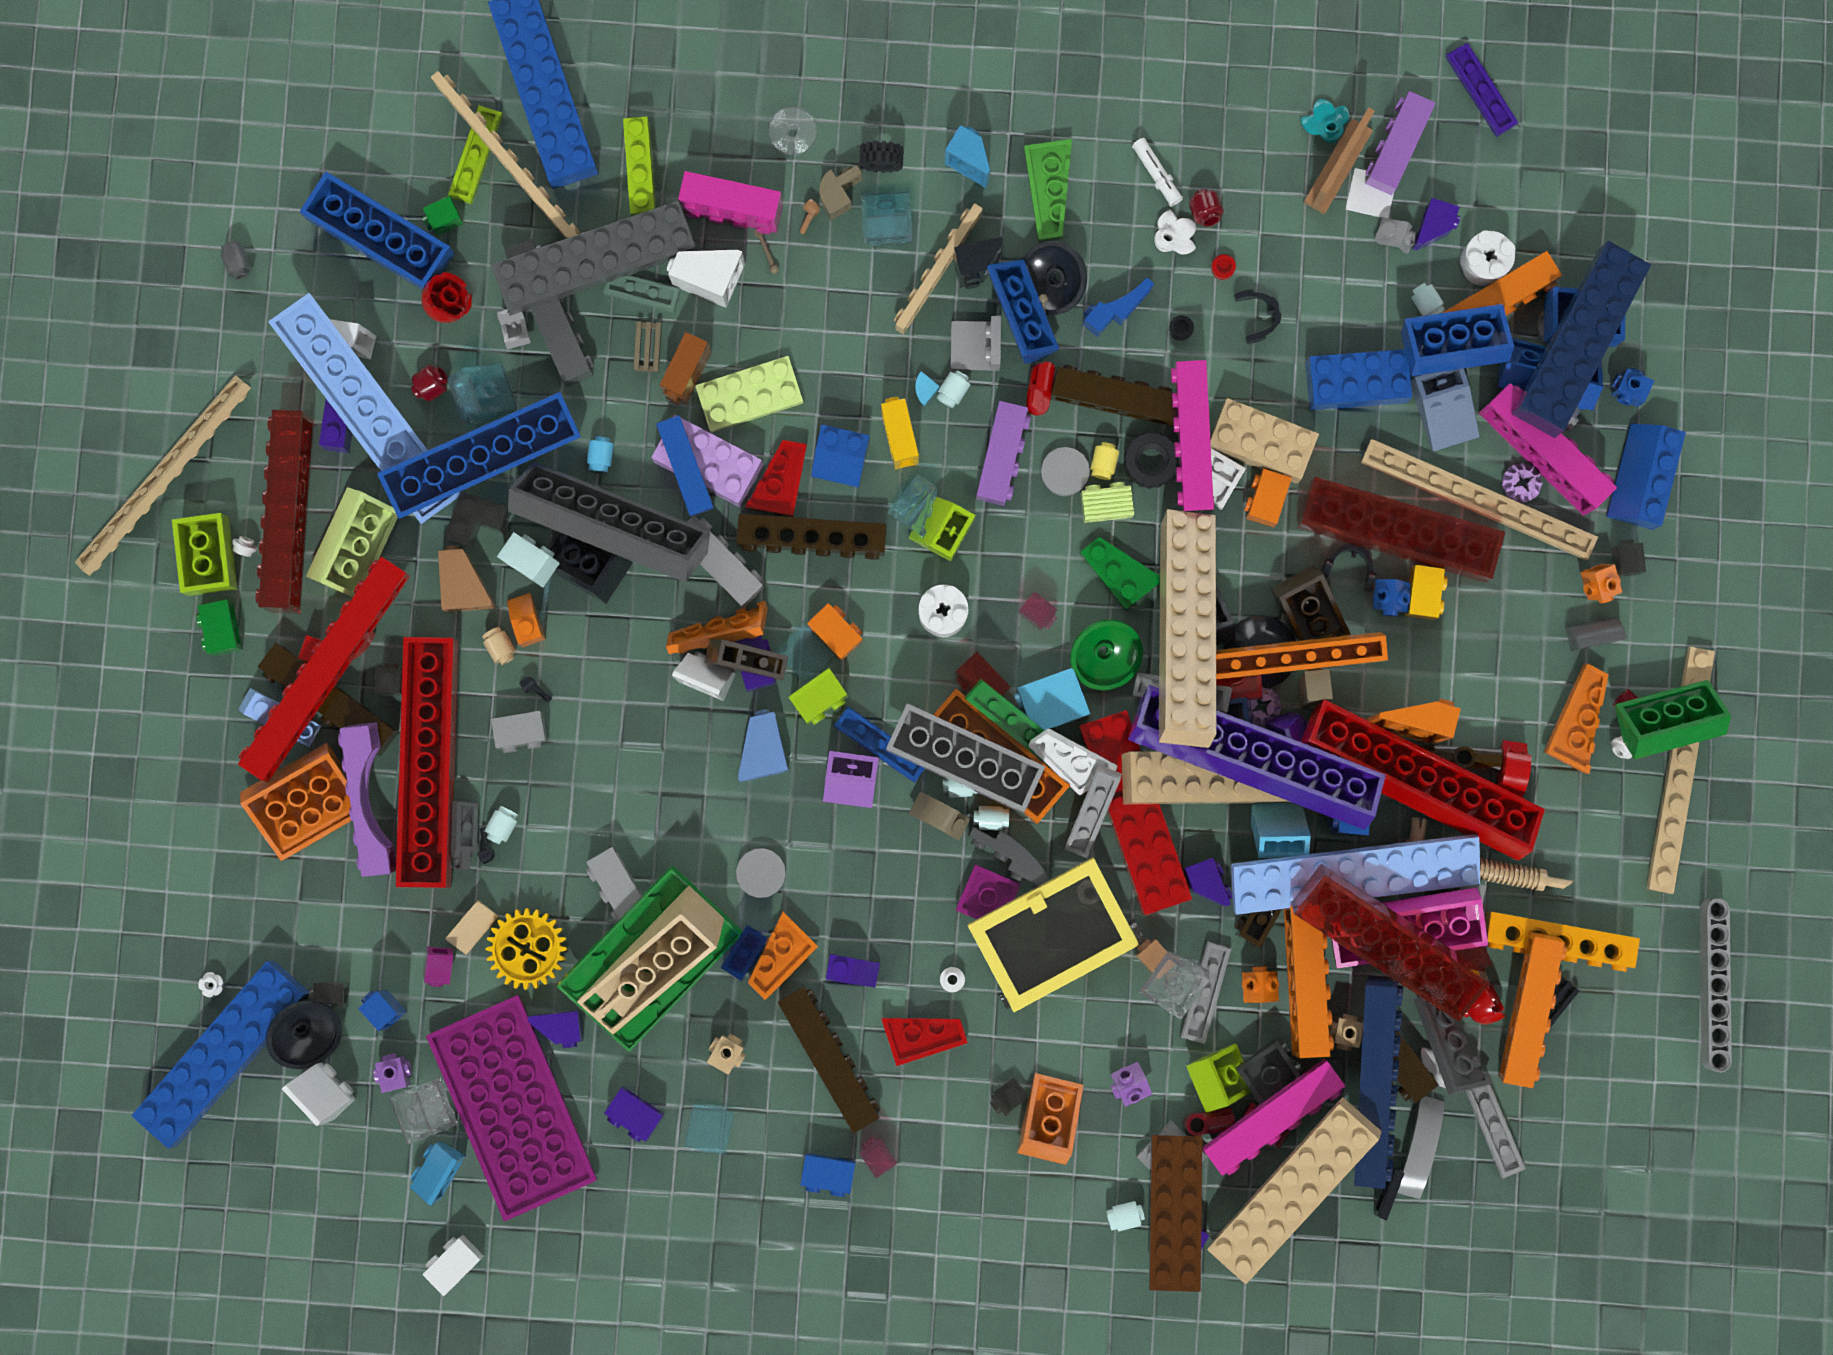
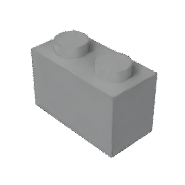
M542 711L491 719L495 747L498 750H503V753L516 752L518 747L526 745L528 749L543 747V742H548L545 717Z

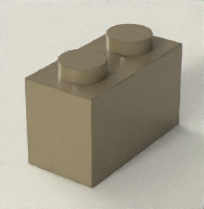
M1307 669L1297 680L1301 709L1315 708L1324 699L1329 702L1333 699L1329 669Z

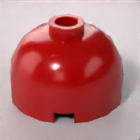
M448 272L433 276L428 280L421 294V303L426 314L434 321L440 323H453L464 317L472 306L471 293L468 295L465 289L466 283L457 275Z
M1483 973L1465 982L1460 992L1462 1003L1459 1004V1008L1465 1018L1470 1016L1476 1023L1487 1025L1505 1018L1506 1014L1502 1013L1505 1009L1492 985L1486 986L1483 982L1487 979Z

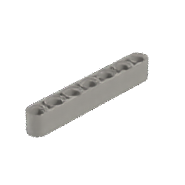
M1710 898L1704 900L1699 909L1701 1061L1707 1070L1721 1073L1727 1071L1732 1062L1730 908L1725 900ZM1713 903L1717 904L1719 908L1716 916H1713L1710 911ZM1714 928L1719 932V938L1716 941L1711 938V931ZM1714 953L1719 956V963L1716 966L1711 963V957ZM1715 978L1718 979L1720 984L1717 991H1714L1711 987V983ZM1717 1003L1720 1007V1012L1715 1017L1711 1010L1713 1005ZM1718 1029L1720 1038L1715 1042L1712 1039V1032ZM1716 1054H1718L1721 1059L1720 1064L1717 1067H1715L1712 1063V1058Z

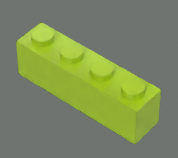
M648 117L623 118L631 217L656 208L651 129Z

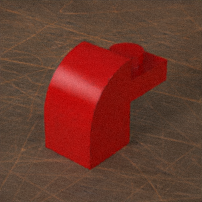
M1502 740L1500 749H1502V765L1496 777V784L1523 798L1531 771V755H1528L1527 743Z

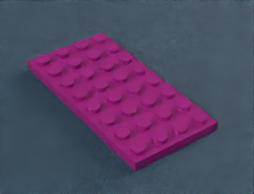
M520 994L426 1035L504 1222L598 1180L534 1027L528 1022V1013Z

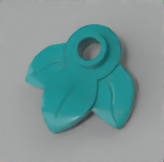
M1318 99L1314 104L1313 115L1301 117L1300 121L1306 132L1311 135H1320L1324 141L1333 143L1342 137L1343 126L1349 121V111L1346 106L1334 108L1333 104L1329 101Z

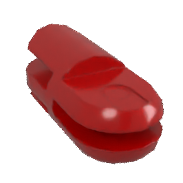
M1043 362L1031 367L1026 407H1028V412L1034 416L1045 414L1050 406L1055 366L1051 362Z

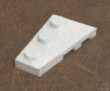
M1049 728L1033 738L1029 743V747L1079 795L1088 791L1098 765L1113 771L1117 770V765Z

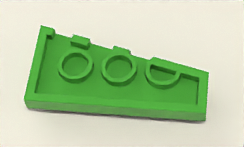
M1072 139L1024 146L1038 242L1058 240L1063 237Z

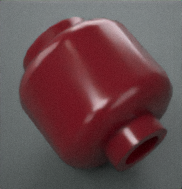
M1200 189L1190 199L1189 208L1195 223L1204 227H1210L1220 221L1224 209L1217 192Z
M427 365L412 376L413 386H411V390L417 398L432 401L447 391L449 379L441 367Z

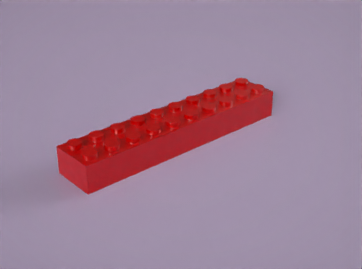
M403 637L396 887L451 888L452 801H454L459 641L455 638Z
M1325 699L1312 710L1301 743L1385 774L1381 793L1465 835L1476 834L1479 836V842L1518 861L1533 851L1544 815V808Z

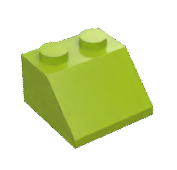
M828 668L790 695L789 699L807 725L811 722L816 725L826 717L824 713L829 709L833 708L835 711L846 703L844 699L848 695L830 668Z
M1237 1043L1203 1056L1186 1065L1205 1112L1229 1106L1251 1093L1235 1068L1244 1062Z

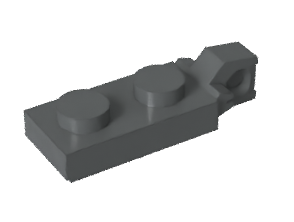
M452 801L450 851L451 857H453V870H470V859L473 858L474 851H477L478 802Z

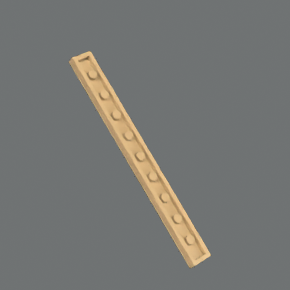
M439 71L432 75L431 79L436 87L563 237L567 239L581 234L573 223L567 224L563 219L566 215L557 204L554 207L548 201L550 196L542 186L537 188L532 181L535 178L527 168L521 169L517 165L519 159L510 149L506 151L500 145L503 143L500 136L494 130L491 133L485 127L488 123L479 112L476 114L472 112L469 108L472 104L463 93L461 95L456 93L454 90L456 85L448 75L443 77Z
M235 375L78 557L75 563L83 572L90 576L101 567L103 560L118 547L119 541L124 535L133 530L136 521L150 510L154 500L166 491L168 484L174 477L181 474L185 464L198 454L200 447L215 434L216 428L221 422L230 417L233 408L246 398L251 388Z
M1373 439L1369 441L1360 462L1584 560L1589 559L1598 538L1593 534Z
M1688 647L1681 687L1704 680L1710 682L1715 651ZM1699 742L1670 750L1646 888L1648 890L1674 894Z

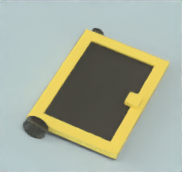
M1093 857L968 924L975 941L1004 993L1000 998L1005 1008H1012L1013 1012L1074 981L1145 941L1135 920L1126 921Z

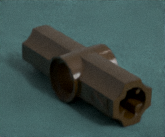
M1425 745V750L1464 769L1501 770L1502 749ZM1460 751H1464L1469 757L1465 765L1457 760V755Z

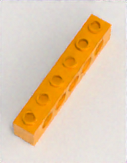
M1486 912L1485 914L1489 948L1503 950L1505 945L1513 947V952L1525 954L1529 932L1537 931L1539 934L1555 937L1560 935L1564 938V945H1566L1567 951L1565 959L1562 961L1577 963L1578 959L1587 960V965L1601 968L1602 963L1611 964L1612 970L1627 972V968H1636L1640 938L1496 912ZM1510 926L1516 932L1515 938L1511 941L1506 937V930ZM1583 940H1586L1589 944V950L1585 954L1580 950V943ZM1609 944L1614 949V953L1610 958L1604 952L1605 947Z

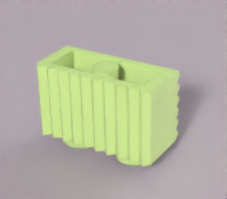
M1124 482L1112 483L1110 488L1100 489V485H1090L1085 487L1086 490L1081 491L1084 523L1126 519L1134 516L1131 486H1125Z

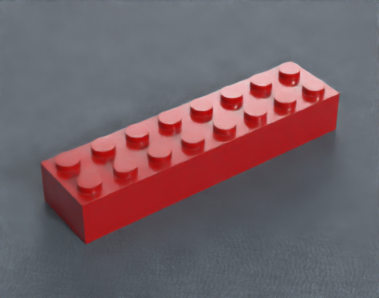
M1127 710L1078 727L1084 748L1117 765L1116 772L1121 774L1122 754L1141 752L1138 743L1128 740L1132 723ZM1121 776L1107 814L1142 915H1148L1192 900L1160 804H1123V781Z

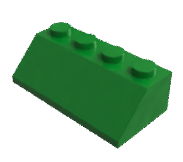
M1708 680L1622 702L1615 706L1623 742L1634 760L1727 735L1731 719L1730 712Z

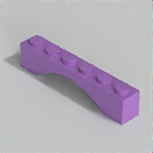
M377 722L349 725L340 728L338 741L344 755L342 768L347 776L346 793L350 797L351 807L349 815L354 823L353 842L358 850L357 867L361 870V877L391 874L396 871L397 854L395 844L384 834L378 825L369 800L368 783L370 770L374 758L381 747Z

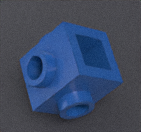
M1627 368L1621 374L1617 373L1611 384L1614 387L1611 395L1616 397V400L1621 404L1633 405L1638 408L1645 403L1654 380L1644 376V373L1638 369Z
M1376 579L1373 609L1383 611L1382 615L1397 617L1398 613H1408L1410 583L1398 579Z

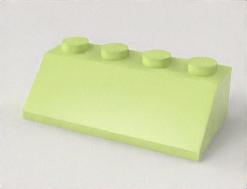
M347 487L306 577L353 597L355 595V587L361 580L365 581L369 575L368 569L370 565L379 559L398 517L394 508L361 491Z

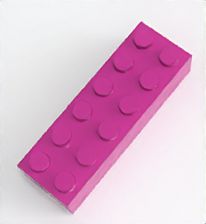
M1508 384L1478 414L1527 462L1534 466L1583 516L1597 509L1617 489L1613 484L1614 480L1605 472L1602 473L1590 456H1584L1578 450V445L1573 439L1566 438L1562 433L1553 438L1512 415L1511 413L1523 390L1516 385Z
M1477 888L1327 911L1333 956L1337 969L1488 945L1483 903Z

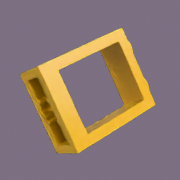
M899 397L888 398L885 400V403L881 404V414L894 468L896 470L918 465L919 454L905 398L899 399Z

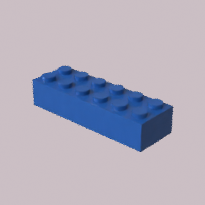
M325 171L299 211L310 223L421 290L433 276L441 275L455 255L447 244Z

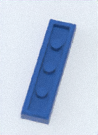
M680 415L656 423L690 517L714 509Z
M847 706L834 725L839 731L914 783L925 769L886 751L892 736L849 706Z

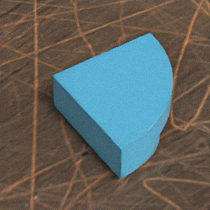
M922 371L919 373L915 385L919 402L925 406L940 389V386Z

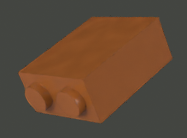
M685 332L660 383L663 394L666 396L665 399L676 405H679L681 402L687 405L712 353L707 341Z

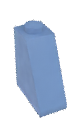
M769 709L754 712L755 716L749 719L738 774L739 782L789 771L775 712L770 713Z

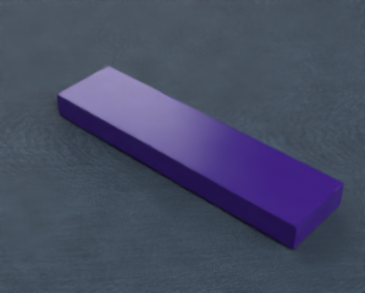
M1468 42L1448 53L1445 58L1494 135L1498 137L1517 126V119Z

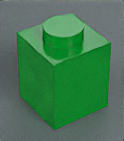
M450 196L423 207L426 216L422 217L428 231L433 229L437 236L463 224Z

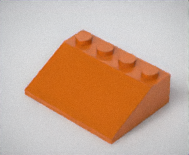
M1439 699V701L1381 712L1365 720L1395 735L1428 744H1435L1454 737L1461 708L1454 707V702Z
M328 743L276 771L268 783L261 780L240 792V804L280 861L351 821L349 815L351 807L350 797L346 793V772H344L340 760Z

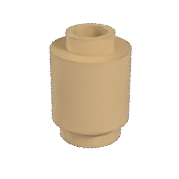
M496 627L482 636L484 639L483 644L495 664L501 663V665H505L514 659L513 654L516 653V649L506 632L501 631L500 627Z

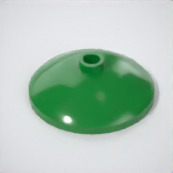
M1110 619L1097 621L1083 629L1074 640L1070 651V664L1076 677L1087 687L1096 690H1111L1124 685L1137 673L1143 659L1142 642L1135 630L1124 622ZM1106 646L1105 650L1099 651L1100 647Z

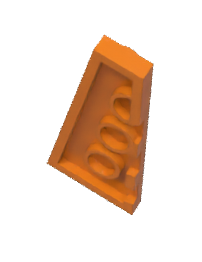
M766 602L757 603V608L746 611L745 607L735 610L736 615L725 619L721 615L714 617L704 626L697 623L670 632L666 643L668 654H682L697 648L706 649L710 639H723L735 642L736 640L754 639L763 635L768 610Z
M1588 663L1583 664L1543 753L1585 774H1590L1591 765L1589 763L1591 753H1594L1595 743L1593 742L1596 729L1599 727L1600 706H1603L1609 675Z

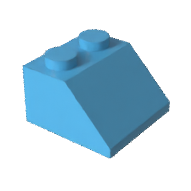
M960 125L945 149V165L987 188L990 168L982 138L975 129L969 126L965 128Z
M442 1141L435 1143V1145H429L423 1156L426 1158L423 1166H418L410 1178L413 1181L410 1188L431 1206L441 1200L466 1155Z

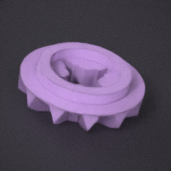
M1525 463L1511 466L1505 472L1502 479L1505 494L1516 502L1531 501L1540 493L1543 484L1540 473L1534 469V466ZM1519 476L1522 479H1531L1526 484V489L1523 486L1514 487L1520 480Z
M1263 686V699H1260V701L1267 702L1270 700V703L1265 707L1266 714L1262 710L1252 711L1253 724L1257 726H1265V722L1278 717L1281 710L1279 696L1272 689L1263 688ZM1257 699L1251 700L1253 710L1258 705Z

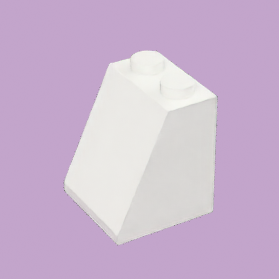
M739 250L678 252L675 258L672 257L670 259L667 271L674 287L727 308L745 266L742 251Z

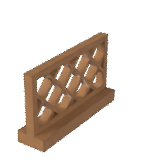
M1368 107L1360 122L1352 118L1304 201L1306 205L1325 215L1373 132L1372 129L1366 126L1375 112L1373 109Z

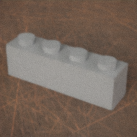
M693 516L687 522L708 531L713 528L703 517L699 520L696 516ZM710 531L708 554L700 565L744 608L764 589L761 584L763 578L754 569L749 572L744 566L747 562L737 552L733 555L727 549L729 543L720 534L715 537Z
M611 847L587 861L586 863L589 868L586 869V872L593 882L597 880L601 887L598 892L605 903L609 902L614 909L611 915L617 923L622 915L643 895L615 847Z

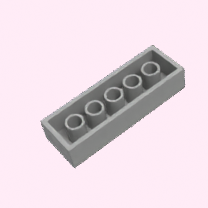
M908 703L886 748V751L1021 813L1025 812L1045 766Z

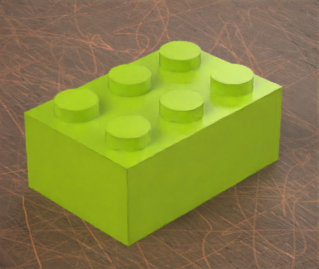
M222 513L172 519L180 593L187 596L237 590L229 517Z

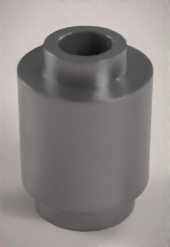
M232 241L221 246L222 252L220 255L228 276L234 277L235 280L249 276L248 273L252 270L244 246H241L239 241Z

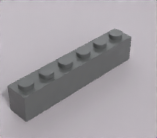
M529 239L505 250L507 257L511 258L541 246L540 244L535 246L533 240ZM561 298L532 308L531 311L565 386L568 387L593 376L590 369L594 365L589 354L584 355L581 346L584 345L579 331L574 333L571 324L575 322L570 311H564L561 303L565 299Z

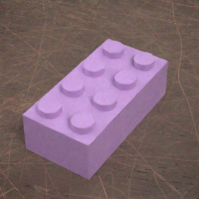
M681 418L707 491L741 508L763 467L762 460ZM661 439L651 458L654 463L674 473Z

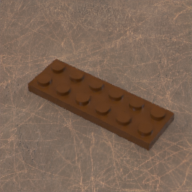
M1151 1135L1149 1290L1201 1292L1202 1136Z

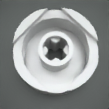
M1482 231L1471 239L1461 253L1460 266L1464 276L1471 283L1479 286L1490 285L1504 277L1514 264L1515 246L1506 236L1499 232ZM1486 256L1489 257L1490 262L1486 261Z
M934 586L926 591L920 600V622L924 629L939 637L952 636L961 630L967 620V600L962 592L954 586ZM939 606L950 609L947 611V616L943 617L942 613H937L940 608Z

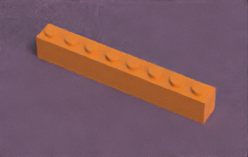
M1382 632L1216 650V679L1387 661L1386 635Z

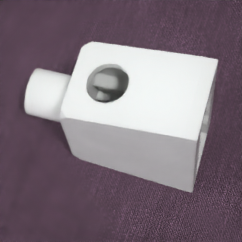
M329 319L357 357L371 359L376 335L360 324Z

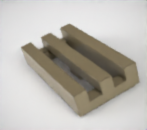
M636 321L634 371L659 372L662 327L660 322L642 323ZM642 329H646L644 366H640ZM651 329H656L653 366H649Z

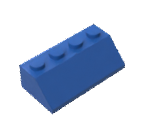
M1024 260L988 265V275L1023 363L1041 361L1059 350Z
M1512 338L1514 349L1509 362L1500 363L1498 387L1504 389L1511 383L1513 386L1516 385L1524 391L1546 347ZM1602 361L1577 406L1581 410L1588 409L1593 411L1603 389Z
M1630 424L1614 484L1617 489L1612 493L1606 515L1607 518L1651 530L1662 526L1686 434L1685 431L1663 425Z

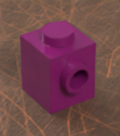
M426 947L423 972L424 983H428V985L433 987H442L443 984L450 985L453 962L452 948Z

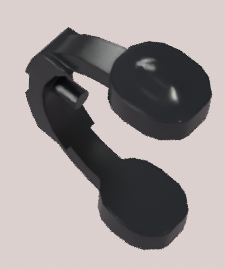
M1252 289L1234 294L1236 302L1260 299L1271 307L1272 310H1267L1268 315H1274L1271 327L1245 338L1247 344L1265 340L1266 336L1281 322V313L1276 299L1264 293L1254 292Z
M1344 544L1333 553L1330 559L1327 558L1325 560L1322 573L1325 579H1328L1334 560L1339 554L1352 552L1351 558H1356V554H1359L1367 564L1364 591H1372L1376 573L1373 572V562L1365 548L1354 546L1353 544Z

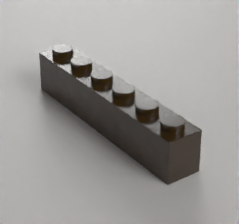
M1058 366L1051 400L1173 427V417H1177V407H1172V393H1175L1172 388L1159 386L1157 389L1149 387V384L1143 381L1130 383L1120 376L1112 375L1111 378L1101 376L1100 372L1094 370H1087L1086 373L1077 371L1078 368L1075 366Z
M275 643L257 667L264 671L261 674L264 678L272 683L277 681L283 685L281 690L284 691L290 683L293 684L298 677L296 675L297 671L305 662L298 659L296 655L284 646ZM336 685L318 710L322 714L320 719L331 727L334 724L339 728H343L349 725L377 722L381 746L376 754L378 756H382L399 733Z
M804 986L777 1003L854 1134L879 1119L878 1112L881 1111V1108L874 1097L869 1099L865 1090L869 1089L862 1076L857 1077L854 1073L853 1068L856 1067L849 1053L847 1055L843 1054L840 1048L843 1045L837 1032L832 1034L827 1026L831 1023L824 1010L819 1012L815 1005L818 999L811 988L806 990Z

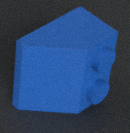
M821 425L811 477L859 488L870 443V435Z

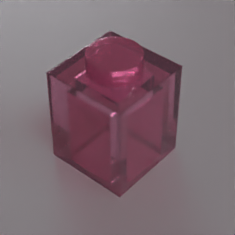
M1035 591L1018 611L1019 615L1040 631L1044 627L1049 629L1057 620L1055 616L1057 609Z
M872 1136L861 1144L863 1149L859 1151V1154L876 1178L897 1164V1160L881 1137L875 1140Z

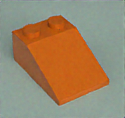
M1037 1073L1034 1074L1017 1153L1064 1165L1067 1164L1073 1152L1084 1085Z

